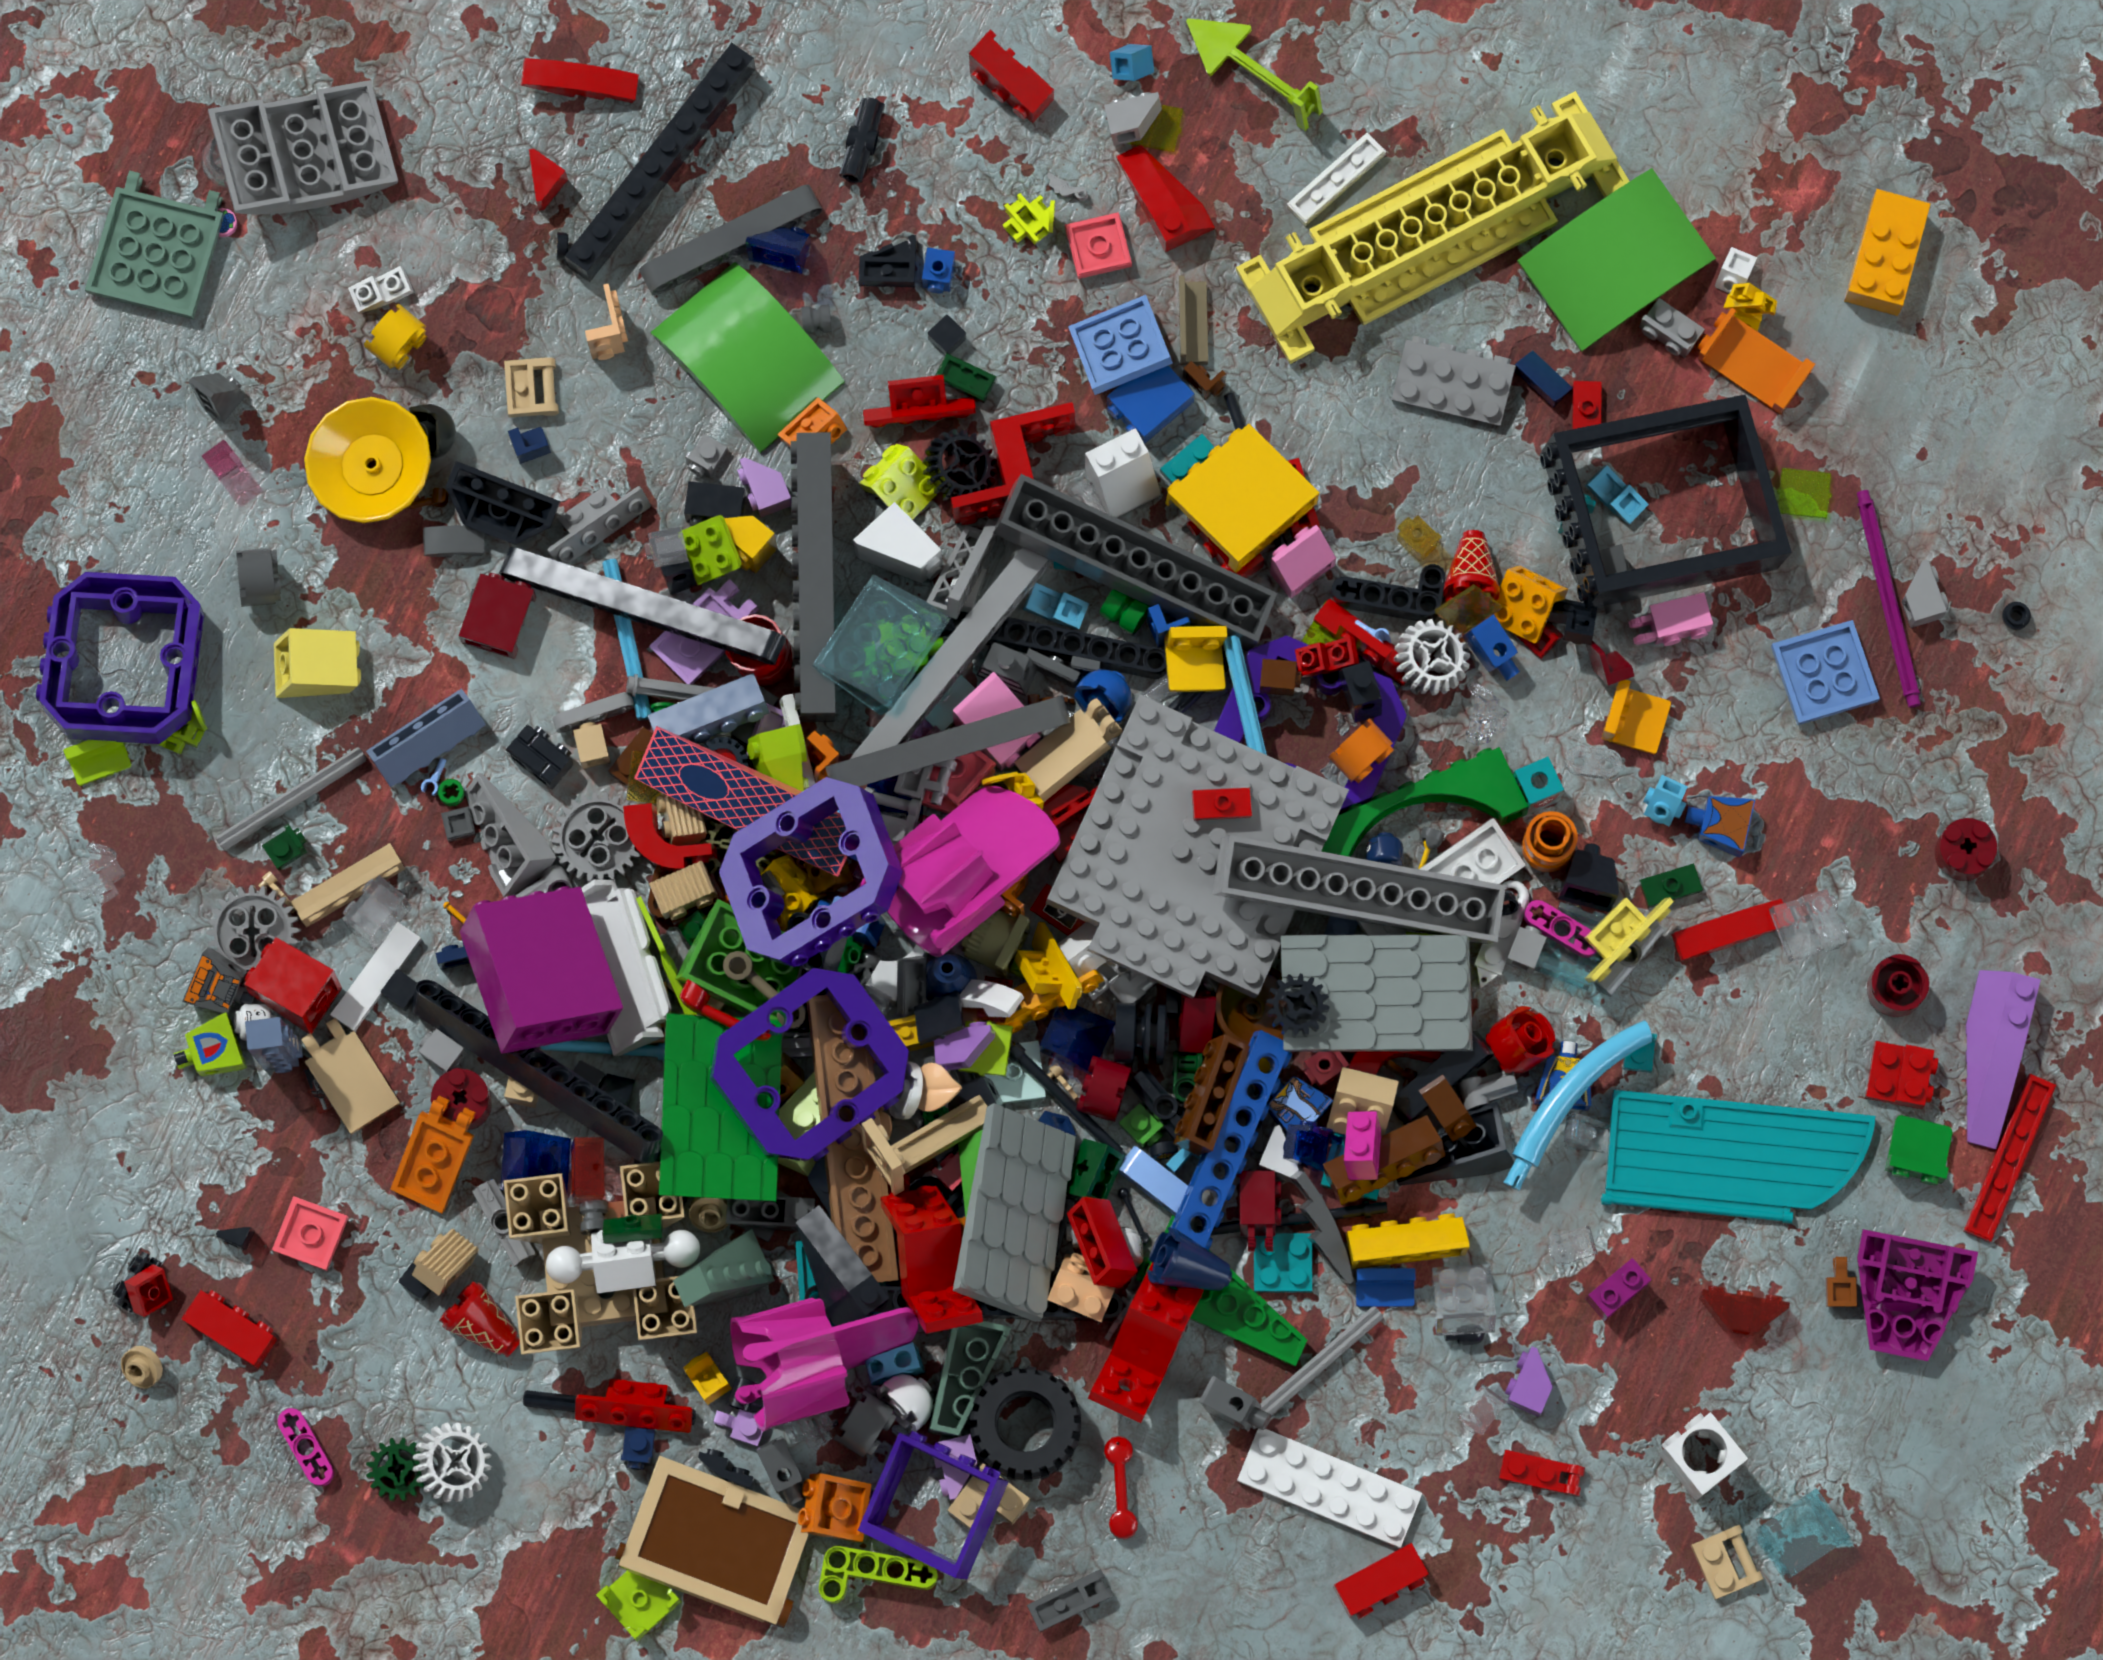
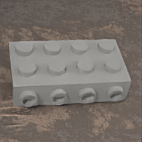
M1413 336L1412 341L1406 340L1391 400L1501 426L1515 365L1510 364L1511 359L1495 355L1494 360L1483 358V352L1467 349L1466 354L1456 352V346L1440 342L1439 347L1428 345L1429 339Z

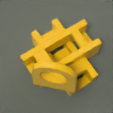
M1751 283L1733 284L1723 308L1735 309V317L1758 332L1762 315H1775L1777 300Z
M1012 772L981 780L982 785L1003 781L1009 791L1027 798L1043 810L1044 801L1035 792V784L1026 773Z

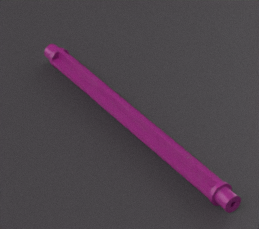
M1862 490L1857 492L1859 501L1857 506L1860 511L1898 668L1903 697L1907 700L1908 708H1914L1921 705L1919 699L1920 690L1918 689L1874 508V501L1871 500L1869 490Z

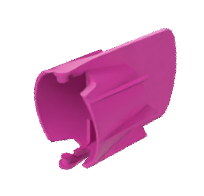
M985 786L976 791L941 821L935 814H932L893 846L903 873L898 884L899 888L894 894L887 913L916 945L930 955L941 957L1005 904V901L1000 896L1057 849L1061 843L1058 829L1048 815L1034 802L1018 793L998 786ZM865 878L862 880L860 887L866 884Z
M809 1298L745 1317H732L730 1320V1336L736 1365L761 1368L767 1377L761 1384L738 1388L735 1393V1399L740 1404H749L760 1398L763 1399L764 1407L754 1415L758 1428L763 1432L777 1425L848 1406L849 1398L845 1389V1377L848 1376L847 1370L865 1365V1361L873 1356L911 1343L918 1331L916 1315L913 1309L905 1307L832 1327L826 1316L823 1300L820 1298Z

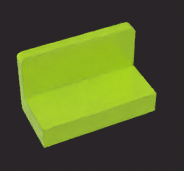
M87 740L63 749L66 760L71 765L79 786L123 771L132 766L124 742Z

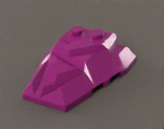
M1862 1229L1857 1263L1869 1350L1928 1361L1946 1330L1945 1327L1952 1314L1959 1307V1302L1966 1289H1969L1973 1282L1978 1252Z

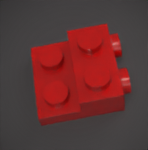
M1875 1041L1865 1099L1922 1110L1926 1102L1931 1103L1934 1086L1929 1085L1930 1074H1936L1938 1067V1058L1933 1057L1934 1050L1907 1044L1900 1046Z

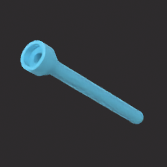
M572 1040L540 1046L542 1050L613 1054L608 1042ZM665 1041L664 1043H659L658 1046L644 1045L623 1055L658 1057V1060H663L664 1063Z

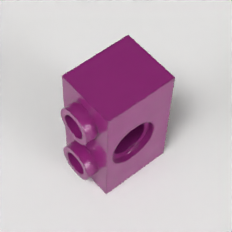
M1631 1258L1593 1290L1585 1300L1602 1320L1606 1321L1650 1283L1651 1278Z

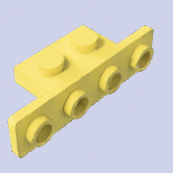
M1670 897L1663 899L1645 917L1627 898H1624L1584 938L1603 957V960L1585 977V980L1590 983L1596 980L1601 982L1612 971L1609 966L1615 960L1621 962L1632 951L1629 946L1635 940L1641 942L1651 932L1649 926L1655 920L1658 922L1662 921L1671 912L1669 906L1674 901Z

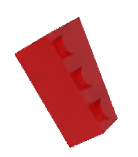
M990 29L969 52L970 77L978 85H985L992 90V95L999 102H1007L1012 106L1013 112L1022 120L1027 118L1030 122L1034 123L1053 102L1054 89L1030 66L1024 67L1014 59L1013 56L1016 53L1010 47L1005 51L994 40L996 34Z

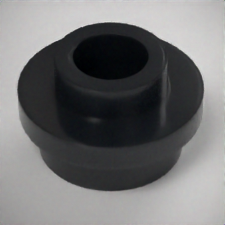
M2021 602L2009 603L2002 612L2004 624L2013 630L2025 628L2031 619L2029 608ZM2011 613H2018L2021 619L2018 621L2013 620Z

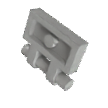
M956 758L900 774L894 792L898 795L923 801L926 790L931 791L933 794L930 803L941 806L943 797L947 796L949 791L947 784L951 772L955 771L957 762H955ZM933 766L941 768L937 782L929 780Z

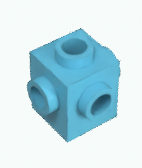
M1661 775L1656 788L1650 787L1644 798L1643 803L1648 804L1643 815L1650 817L1656 823L1670 826L1674 817L1680 819L1686 806L1682 799L1688 786Z

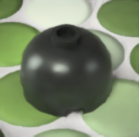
M434 404L410 407L408 409L410 410L409 412L416 416L428 436L431 460L446 454L451 449L456 436L455 424L451 415L445 409Z

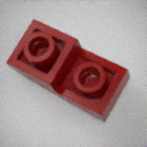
M1351 636L1325 644L1318 642L1295 649L1298 671H1302L1301 677L1335 672L1359 664L1355 638Z

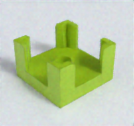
M628 1570L609 1587L606 1585L596 1594L637 1642L681 1603L680 1599L668 1586L628 1572Z

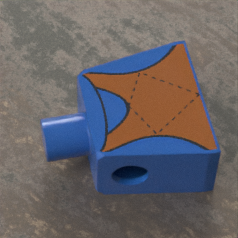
M1711 796L1708 797L1704 810L1688 806L1684 823L1700 826L1698 835L1700 842L1741 858L1745 849L1755 800Z

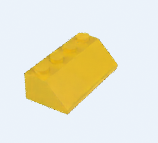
M1454 1213L1439 1215L1438 1220L1427 1221L1426 1217L1409 1219L1408 1224L1398 1225L1396 1220L1380 1223L1381 1227L1369 1228V1224L1352 1226V1231H1347L1346 1233L1351 1269L1464 1256L1470 1247L1463 1217L1456 1218Z

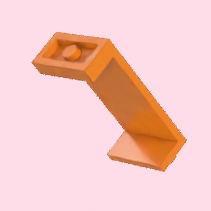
M1731 308L1727 314L1722 312L1713 325L1717 328L1711 337L1706 334L1697 347L1701 350L1698 359L1781 415L1813 371L1815 363L1807 358L1802 362L1735 317V309Z

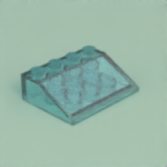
M873 574L812 667L882 716L893 708L950 621V618L928 602Z

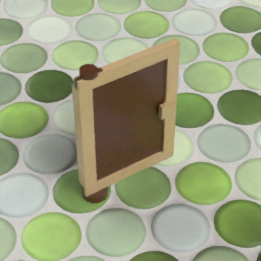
M659 1455L627 1543L620 1542L615 1559L620 1560L618 1567L626 1569L628 1572L760 1622L784 1628L794 1603L793 1600L786 1598L809 1534L802 1533V1525L798 1523V1514L801 1509Z

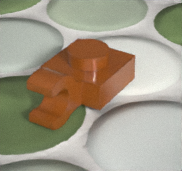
M1847 1257L1833 1258L1834 1277L1825 1278L1826 1307H1857L1856 1277H1847Z

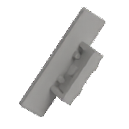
M637 486L615 501L609 492L602 487L557 519L568 535L548 548L552 559L565 564L571 563L649 509L651 504L640 486Z

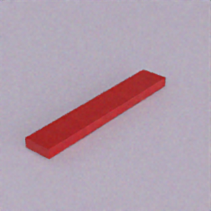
M2032 1074L2027 1076L1963 1232L1988 1243L1992 1242L2055 1090V1084Z

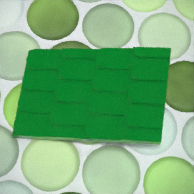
M666 1013L661 1122L663 1139L660 1149L659 1195L776 1201L778 1157L764 1155L710 1080L716 1038L727 1031L729 1027L703 1015ZM734 1017V1018H737V1019H739V1020H742V1019L745 1018V1017ZM770 1019V1022L776 1027H782L778 1019ZM782 1034L771 1035L765 1041L753 1040L734 1054V1057L757 1088L771 1086L780 1095ZM759 1094L757 1103L761 1108L768 1109L771 1106V1099L767 1094ZM778 1107V1109L775 1111V1113H776V1115H777L778 1117H779V1107Z

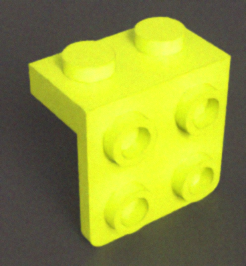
M899 444L892 445L883 452V458L876 466L873 465L863 474L864 479L859 485L866 492L876 494L887 507H890L895 502L913 520L937 495L934 494L936 486L934 484L927 485L930 476L923 475V471L927 466L922 464V461L909 447Z

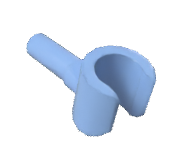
M1359 620L1355 622L1379 641L1392 643L1386 629L1379 628L1375 630Z
M440 758L431 778L426 779L421 784L422 792L426 791L428 784L433 783L435 789L432 796L438 795V788L440 786L438 781L447 760Z

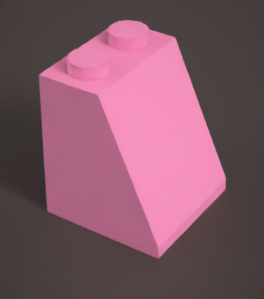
M993 672L952 710L953 722L958 727L1025 706ZM1042 732L980 751L993 760L1000 771L1006 766L1010 769L1015 765L1014 762L1021 757L1019 754L1026 747L1031 749L1042 738L1040 734Z

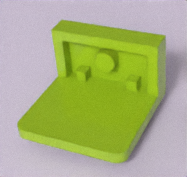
M715 516L677 532L697 585L725 576V574L741 567V560L723 516Z

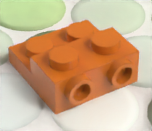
M822 1473L810 1474L809 1479L804 1481L802 1493L806 1496L805 1508H802L798 1514V1523L802 1525L801 1532L821 1537L863 1542L864 1533L858 1531V1528L869 1505L872 1484Z

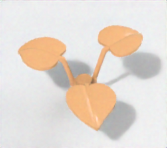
M937 1063L924 1064L920 1068L923 1076V1088L918 1108L927 1112L935 1111L949 1103L960 1092L962 1086L941 1065ZM880 1107V1124L884 1127L890 1138L892 1121L890 1116L883 1112L884 1108Z

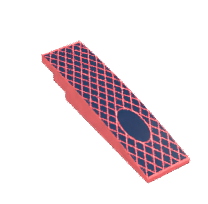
M658 726L654 730L634 779L737 830H741L802 792ZM836 811L815 824L811 837L805 843L795 844L787 841L777 849L839 877L848 856L841 853L838 845L840 836L846 830L841 814Z

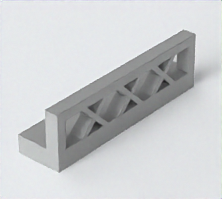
M988 519L983 530L968 525L965 526L926 601L925 609L954 619L958 618L997 542L998 535L993 533L997 524L996 521ZM968 536L978 539L975 546L970 547L966 541ZM968 556L966 564L959 566L956 560ZM958 575L959 577L955 585L949 586L946 579ZM949 596L947 605L935 602L938 597Z

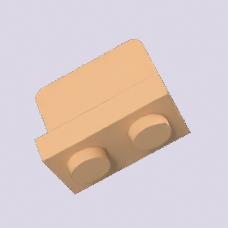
M609 283L603 284L612 325L585 331L592 359L607 360L612 358L614 354L625 352L623 342H628L616 290H610Z
M1072 1253V1255L1065 1254L1047 1300L1102 1322L1115 1288L1094 1285L1083 1255Z

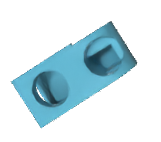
M913 1342L873 1356L865 1361L871 1385L884 1384L893 1376L900 1374L916 1376L925 1373L919 1349Z

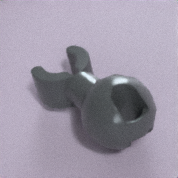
M871 949L863 951L860 955L859 964H856L848 974L860 973V984L863 986L870 979V972L875 970L881 960L880 955Z

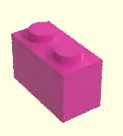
M1377 1111L1348 1112L1344 1164L1349 1180H1378L1381 1127Z

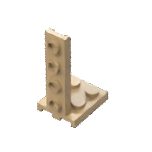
M978 1095L892 1146L887 1142L889 1136L881 1124L877 1126L873 1119L870 1118L862 1123L864 1151L867 1155L871 1156L877 1165V1171L882 1178L885 1177L891 1186V1192L896 1196L904 1191V1174L983 1129L987 1105L982 1097Z

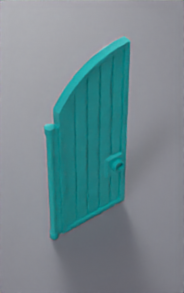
M1613 1090L1605 1193H1602L1601 1205L1611 1206V1204L1774 1220L1792 1224L1793 1212H1790V1208L1811 1210L1823 1204L1843 1188L1856 1173L1870 1146L1876 1116Z

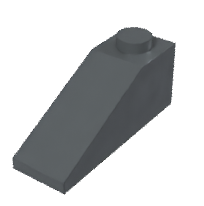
M220 373L192 377L188 381L201 406L223 423L245 398L240 389L242 385L231 376L225 378Z

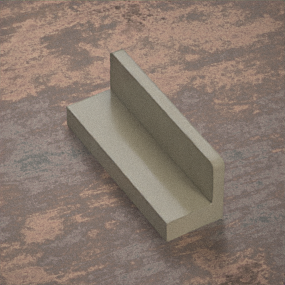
M1179 275L1180 365H1187L1191 361L1195 365H1208L1206 281L1185 282V275Z

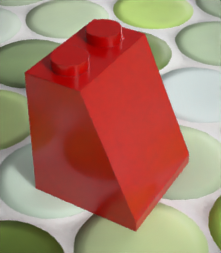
M277 937L272 944L268 943L261 953V960L256 967H252L248 971L244 984L250 995L308 1034L314 1032L342 990V986L333 969Z

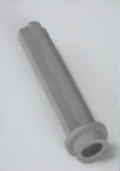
M634 674V676H628L626 693H631L633 697H635V694L684 701L715 688L640 678L638 674Z

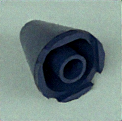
M945 953L941 957H934L929 960L926 967V999L930 1001L935 996L941 997L956 990L961 994L972 979L977 980V974L973 965L963 956L954 953Z
M1171 1227L1167 1228L1169 1232H1162L1154 1243L1149 1257V1261L1154 1262L1153 1270L1147 1269L1150 1282L1156 1285L1220 1291L1230 1284L1232 1279L1230 1265L1179 1230Z

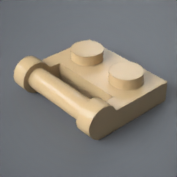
M554 358L504 361L509 418L536 415L554 416L559 414V406L555 403L553 370L556 368V362ZM534 370H542L544 403L536 404Z
M1740 1524L1691 1545L1714 1600L1764 1579L1761 1571L1757 1572L1741 1536L1743 1531ZM1731 1539L1747 1576L1740 1580L1723 1544V1541Z

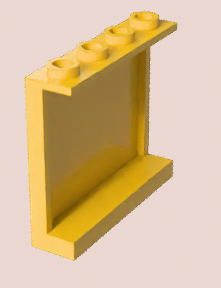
M1250 424L1242 430L1237 428L1228 437V442L1222 447L1220 445L1214 447L1203 463L1197 462L1189 469L1188 475L1181 481L1179 479L1175 480L1168 487L1166 498L1167 506L1174 503L1230 558L1228 566L1235 573L1317 504L1320 493Z

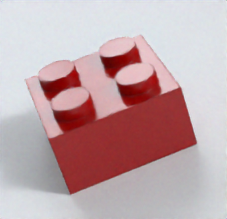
M154 1264L124 1282L134 1313L143 1317L173 1300L164 1269Z

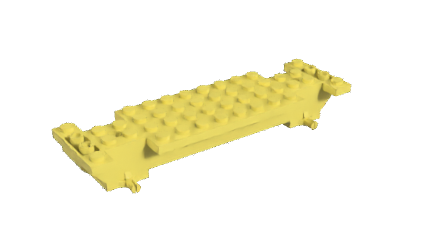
M1574 91L1551 104V109L1556 115L1554 118L1547 119L1540 105L1536 106V109L1535 107L1532 108L1530 113L1537 122V125L1533 130L1522 135L1519 141L1512 144L1505 130L1501 129L1310 228L1309 234L1314 244L1303 246L1296 232H1293L1291 235L1289 234L1285 239L1288 241L1293 252L1287 258L1277 262L1275 268L1271 271L1261 254L1237 266V274L1289 364L1315 350L1303 329L1307 324L1327 314H1330L1331 318L1334 319L1336 315L1338 317L1342 314L1339 308L1350 303L1364 326L1556 226L1558 220L1548 205L1547 199L1572 186H1575L1576 191H1580L1581 188L1584 189L1587 186L1584 180L1590 177L1594 179L1604 198L1630 182L1618 163L1611 146L1591 113L1587 111L1577 92ZM1551 158H1557L1561 161L1562 164L1559 166H1553L1548 162V160ZM1314 284L1318 286L1319 290L1315 293H1310L1305 289V286Z

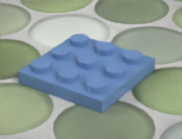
M1146 295L1068 326L1094 395L1173 364Z
M1853 620L1772 643L1771 649L1797 725L1869 705L1880 700Z

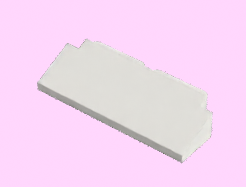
M593 880L581 889L623 1005V1010L607 1034L613 1056H621L664 1037L660 1024L666 1022V1013H671V1005L657 960L651 955L649 950L650 938L640 907L636 901L635 891L630 888H617L615 880Z

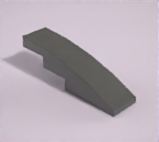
M1298 1170L1290 1179L1307 1199L1299 1209L1316 1229L1307 1238L1341 1281L1350 1284L1354 1280L1347 1251L1338 1227L1322 1196L1307 1174Z

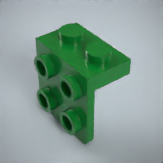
M1903 1115L1898 1116L1895 1119L1884 1171L1892 1172V1176L1902 1179H1909V1177L1921 1179V1183L1937 1186L1938 1183L1942 1184L1947 1179L1949 1170L1946 1167L1953 1133L1951 1127Z

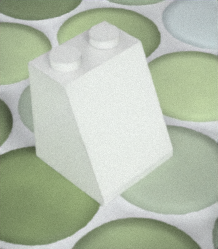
M1136 428L1085 453V473L1107 514L1117 518L1161 496L1149 452Z
M895 502L853 539L855 555L860 560L914 581L923 583L927 579L932 580L942 570L941 549Z

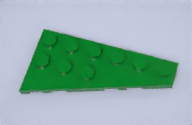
M1173 1215L1166 1227L1165 1233L1169 1232L1167 1228L1171 1227L1175 1218ZM1230 1269L1232 1271V1279L1227 1287L1220 1291L1204 1290L1190 1320L1296 1367L1307 1339L1268 1305L1260 1295L1255 1293L1232 1269ZM1168 1286L1171 1289L1178 1290L1177 1287Z

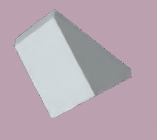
M1280 1125L1273 1129L1258 1169L1261 1171H1275L1276 1177L1293 1183L1290 1177L1299 1169Z

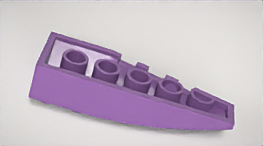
M1979 970L1966 1022L1967 1143L1996 1150L2021 1062L2041 979L2015 972Z

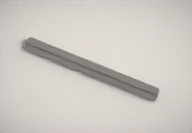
M359 747L353 749L216 837L217 842L223 850L234 846L366 761L364 753Z
M1375 1306L1371 1307L1260 1403L1261 1410L1273 1415L1379 1323L1383 1318L1382 1313Z

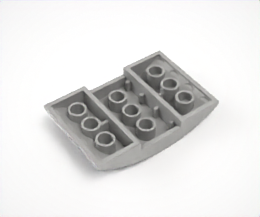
M371 80L318 89L314 95L269 103H263L262 99L208 109L235 213L277 214L315 209L360 198L398 183Z

